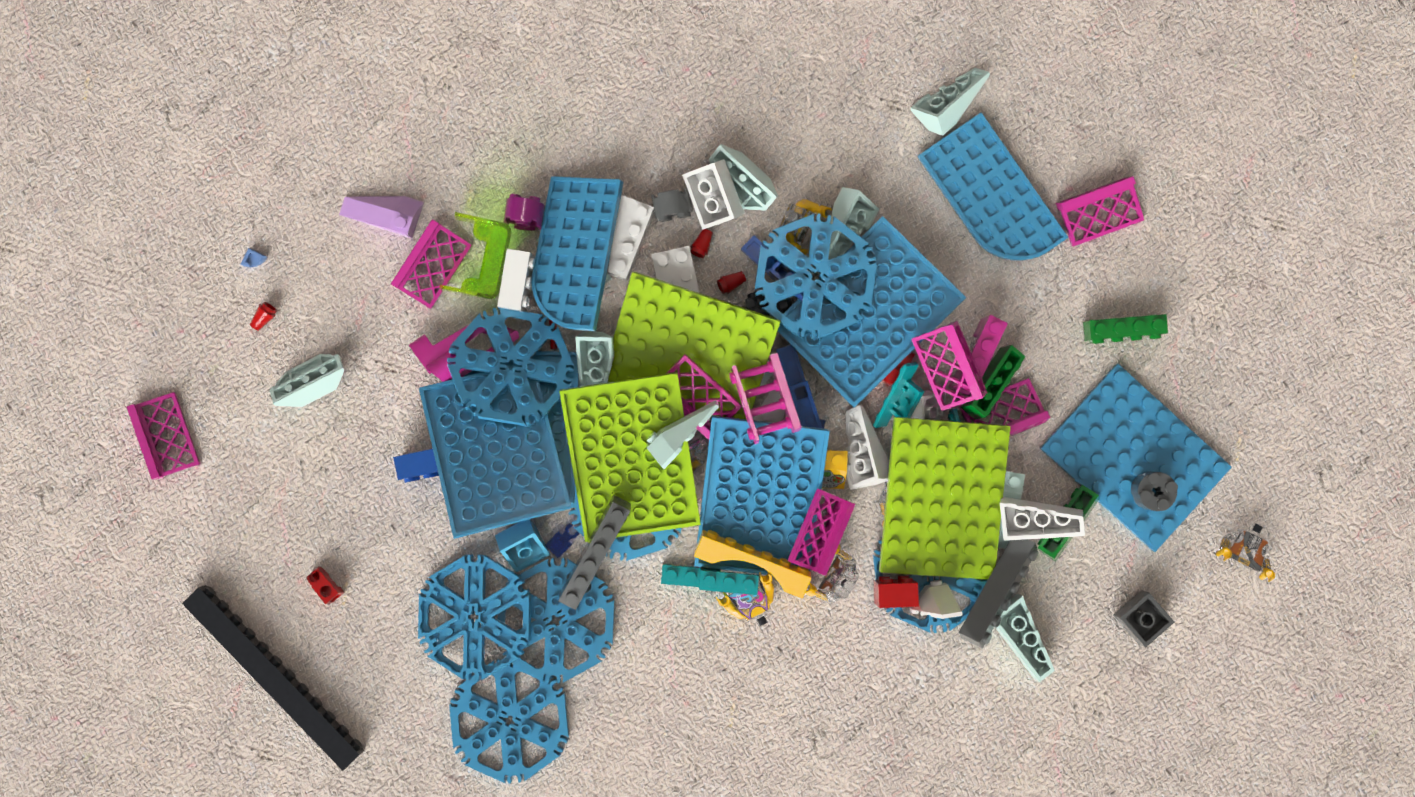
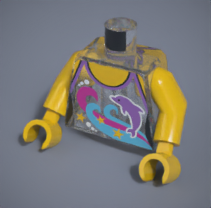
M759 572L757 595L728 593L727 595L726 592H722L724 594L722 599L716 597L719 605L723 606L730 614L739 619L745 618L746 621L754 618L758 626H762L769 622L764 612L770 609V604L774 598L772 576L769 572L766 576H762L761 572Z

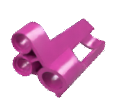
M467 326L435 345H432L424 334L409 344V347L429 374L433 373L442 382L452 380L447 367V358H455L456 355L449 353V348ZM507 327L512 342L519 338L518 331ZM477 328L465 341V344L481 333L487 334L485 328ZM493 347L486 350L489 352H494ZM462 368L459 372L460 376L464 377L472 370Z

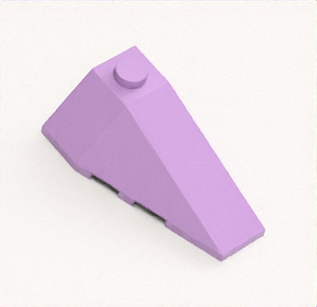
M406 196L345 197L339 215L412 238L424 202Z

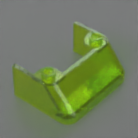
M455 212V220L473 223L475 238L486 242L479 279L472 277L465 279L462 282L461 289L441 284L439 288L441 291L459 295L494 299L500 292L506 251L509 248L511 239V228L503 222Z

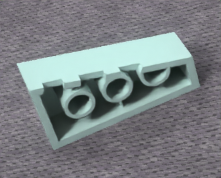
M1017 593L1010 599L1011 604L1007 611H1003L1001 622L996 629L1032 677L1041 682L1055 670L1025 604L1024 597Z

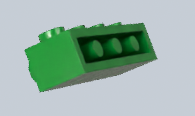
M1167 314L1083 322L1084 340L1092 341V344L1104 343L1106 339H1111V342H1122L1123 338H1130L1131 341L1143 340V336H1149L1150 339H1160L1163 334H1168Z
M1013 345L1001 347L982 377L987 394L982 399L963 403L960 408L974 419L987 417L1026 356Z
M1081 485L1079 489L1076 488L1072 493V499L1069 504H1065L1063 507L1083 510L1085 521L1100 498L1098 494ZM1073 537L1040 538L1038 550L1056 562Z

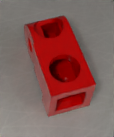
M320 566L306 577L324 604L333 603L345 593Z

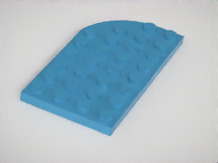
M979 113L918 155L919 160L975 241L987 252L1007 260H1030L1044 255L1069 238L982 113Z
M551 176L531 284L535 301L540 310L551 321L564 328L596 331L624 183L622 180Z

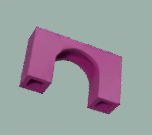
M992 315L980 319L973 334L977 339L971 354L981 378L1008 324ZM956 370L953 377L961 380L963 377L962 370ZM951 381L948 387L957 391L959 384ZM961 386L959 393L972 395L969 388Z

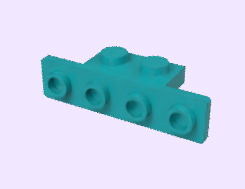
M906 363L901 367L900 374L892 384V389L885 398L882 409L875 417L876 420L873 424L875 428L887 426L892 415L895 417L911 418L925 392L911 380L919 366L918 363Z

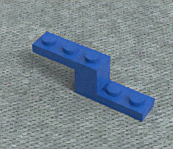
M754 235L741 248V251L758 266L760 246L762 245L765 249L768 248L764 247L762 242ZM773 256L767 258L765 273L774 282L795 274ZM803 292L795 295V297H797L801 302L803 299Z
M792 345L776 349L801 426L822 428L796 349Z

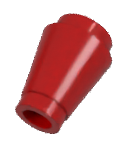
M703 229L690 246L691 254L699 258H704L705 255H708L713 235L712 231Z
M742 271L724 275L717 280V285L722 294H729L743 284V282H746V277Z
M267 302L259 304L250 326L259 331L276 316V308Z

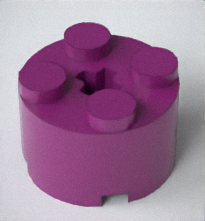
M510 194V197L506 200L503 223L506 226H509V223L514 224V228L519 230L535 231L536 227L541 230L545 205L536 196L522 198L518 194Z

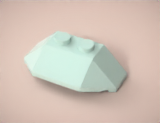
M720 144L709 158L710 164L725 159L742 208L766 211L778 197L771 179L742 152Z
M319 354L286 371L277 381L276 385L269 389L273 404L275 406L303 407L336 390L344 372L340 356L338 354Z

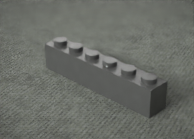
M613 495L564 584L558 602L575 610L577 609L629 515L631 503Z
M1028 539L1010 540L958 632L962 639L983 649L985 644H989L992 638L991 633L994 628L999 626L1003 611L1008 610L1011 604L1010 599L1013 594L1018 592L1022 577L1025 578L1029 572L1028 566L1038 556L1035 542Z

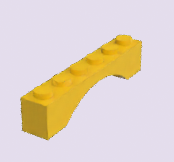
M708 530V532L702 531L694 550V557L712 564L726 560H740L756 564L772 574L780 583L784 592L803 598L812 578L811 571L799 565L795 566L784 558L777 559L769 552H759L751 545L738 544L733 538L720 537L718 533L712 530Z

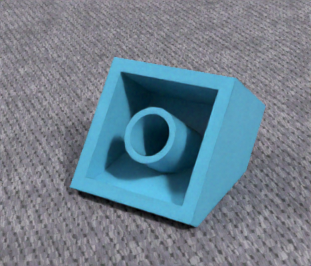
M530 519L521 521L495 535L500 552L516 573L550 555L538 529Z

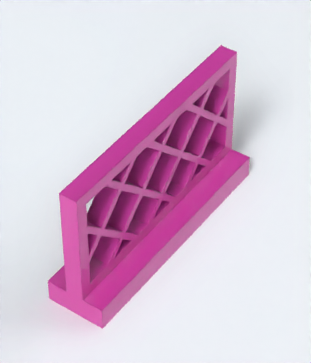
M1134 176L1122 178L1056 203L1057 209L1061 212L1071 246L1074 247L1144 221L1134 184H1136ZM1126 190H1129L1131 195L1128 203L1120 200L1122 193ZM1109 197L1115 200L1111 209L1102 206L1105 198ZM1118 202L1126 205L1122 215L1114 212ZM1089 204L1097 206L1093 216L1084 213ZM1100 208L1109 212L1104 222L1096 218ZM1130 208L1136 211L1138 218L1133 220L1126 218ZM1075 211L1079 213L1075 223L1069 221L1067 212ZM1112 214L1120 218L1117 226L1114 227L1108 224ZM1082 215L1091 219L1087 228L1078 225ZM1094 221L1102 224L1098 233L1090 231ZM1076 228L1085 231L1082 239L1075 241L1074 232Z
M431 220L391 282V285L432 309L472 245L436 221ZM440 230L447 233L449 242L438 244L436 236ZM450 236L453 237V238H455L456 240H455V241H451ZM461 242L466 246L463 253L454 255L452 243ZM450 244L452 255L441 257L439 246ZM436 247L439 258L428 260L426 255L428 248ZM453 257L454 267L444 271L442 259ZM439 260L442 271L431 273L428 262ZM426 263L428 274L417 276L416 267L418 264ZM442 273L444 278L443 284L434 287L432 275ZM429 276L431 287L420 289L418 278ZM416 279L418 290L410 292L404 288L408 280ZM432 289L434 298L429 304L423 300L421 292ZM419 292L420 297L416 296L413 293Z
M958 320L911 339L941 411L972 400L984 398L987 390ZM946 332L948 337L946 344L936 340L938 333ZM926 339L931 342L928 351L921 348L919 340ZM934 343L944 348L941 357L931 352ZM947 349L954 352L956 356L954 362L943 358ZM929 356L939 360L936 369L928 365L927 359ZM941 362L952 366L949 374L938 370ZM954 367L962 370L963 377L961 380L951 376ZM936 374L947 378L943 387L936 384L934 380ZM949 380L959 384L956 393L946 388ZM961 386L969 388L972 395L964 397L958 394ZM944 392L954 396L951 403H944L942 399Z
M686 354L666 373H674L677 369L679 385L680 376H692V386H680V392L681 390L692 389V399H684L681 396L684 417L696 411L695 402H706L707 405L709 402L716 400L720 402V411H715L713 415H721V417L726 415L725 417L729 418L742 407L731 394ZM686 361L691 365V372L680 373V365ZM694 376H703L706 379V385H694ZM694 389H706V398L695 399ZM708 389L720 391V398H708ZM731 401L735 405L731 411H723L722 402ZM708 419L702 427L697 426L696 429L709 440L711 422Z
M1029 378L1005 387L1002 394L1008 393L1013 395L1011 403L1001 401L999 398L993 411L991 410L990 412L991 417L988 423L972 418L960 408L962 405L959 406L965 422H971L972 420L974 421L973 423L991 424L993 416L1004 419L1002 425L1010 426L1009 437L1046 423L1051 418L1048 411L1044 410ZM1027 386L1029 390L1028 397L1017 393L1019 387ZM1015 397L1026 400L1023 409L1013 405ZM1028 402L1036 404L1038 411L1035 413L1026 411ZM998 403L1009 407L1006 416L995 412ZM1011 409L1021 412L1019 419L1014 420L1008 417Z
M175 392L136 405L126 406L151 479L157 480L200 464ZM172 398L174 403L171 411L161 408L164 400ZM152 405L156 407V410L150 418L144 414L142 407ZM159 410L169 413L164 424L155 420ZM172 415L180 420L177 429L168 426ZM153 421L163 426L158 436L150 431ZM166 427L175 431L171 441L161 438ZM179 433L186 437L187 441L184 447L174 444ZM159 440L169 444L164 454L157 451L156 445ZM172 445L182 449L177 460L167 456ZM185 451L192 454L194 462L189 464L180 462ZM165 458L175 461L171 470L164 471L162 464Z
M817 488L787 561L826 576L855 504ZM824 495L825 502L820 505L819 501L821 496ZM827 508L828 514L822 517L821 511ZM817 514L818 520L812 523L813 516ZM819 526L820 532L815 535L814 528ZM809 532L810 539L805 541V535ZM812 544L813 550L807 553L806 547ZM802 550L803 556L798 560H795L798 555V552ZM813 556L812 562H811V565H810L809 558Z

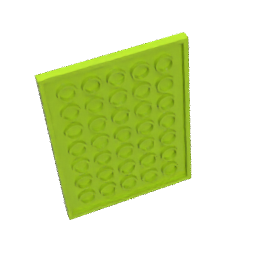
M633 271L613 337L614 358L608 382L666 374L686 354L742 405L736 384H732L729 373L732 372V366L736 365L738 372L767 364L781 320ZM684 361L680 365V373L691 372V365ZM764 373L742 379L741 383L744 391L759 387ZM680 376V386H692V376ZM694 376V385H706V379L703 376ZM692 389L681 390V396L684 399H692ZM694 389L695 399L706 398V389ZM708 389V398H720V391ZM757 395L746 398L750 409H753ZM731 401L722 402L723 411H731L735 405ZM695 402V409L698 410L704 407L706 402ZM718 402L719 408L716 411H720V402ZM743 406L731 418L746 419Z
M678 372L559 390L585 542L589 541L613 495L631 503V511L616 537L701 525L688 441L683 442L681 448L683 450L665 469L660 466L647 449V439L653 432L657 433L660 429L684 417Z
M894 417L879 565L881 573L989 579L996 567L1001 522L1000 499H1003L1010 426Z

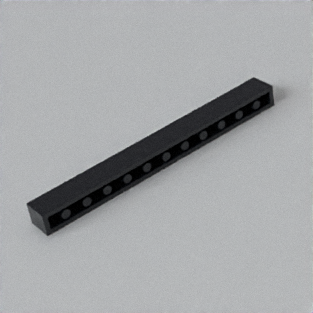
M206 585L198 587L182 603L342 771L364 751L361 742L350 736L349 730L335 720L336 717L332 712L325 710L322 702L309 693L308 687L300 683L296 679V675L282 665V660L278 656L273 655L269 651V647L255 637V632L247 628L242 623V619L229 610V605L216 596L214 589Z

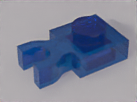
M571 523L566 526L563 534L558 531L545 544L557 558H560L572 545L569 540L576 538L580 534L578 531L573 535L569 533V529L573 526Z

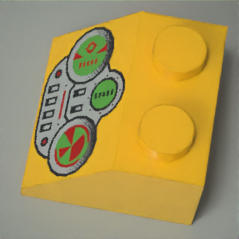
M827 450L822 488L844 489L848 451Z

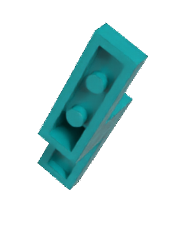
M663 564L661 584L699 587V590L758 594L759 575L722 572L720 569L670 564Z

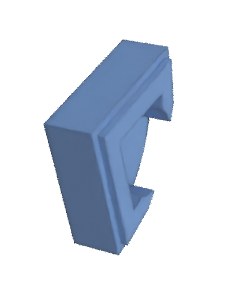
M248 248L240 265L250 268L257 267L264 263L268 257Z

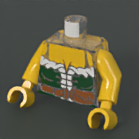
M807 199L798 201L796 205L790 203L779 227L816 212L821 214V217L827 218L825 211L827 209L832 211V209L824 205L819 206V204ZM808 226L786 234V240L805 255L809 254V249H801V246L810 228Z

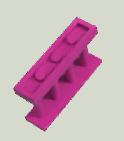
M778 353L770 355L767 364L738 372L736 365L732 366V372L729 373L732 384H736L749 425L747 429L748 437L754 441V444L759 443L760 435L786 427L788 429L791 428L792 433L801 430L802 427ZM765 372H773L775 380L772 383L744 391L741 383L742 379ZM773 390L779 391L781 397L779 401L753 409L749 408L746 398ZM778 409L785 410L787 415L785 420L759 428L755 427L752 417Z

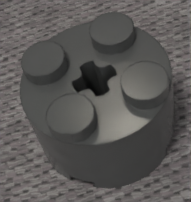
M687 188L684 189V193L682 191L679 192V189L657 193L658 197L654 194L651 195L655 219L665 222L672 220V216H677V218L691 217L690 213L693 212Z
M1150 471L1142 473L1134 479L1131 485V494L1139 507L1152 511H1165L1175 502L1178 485L1169 475Z

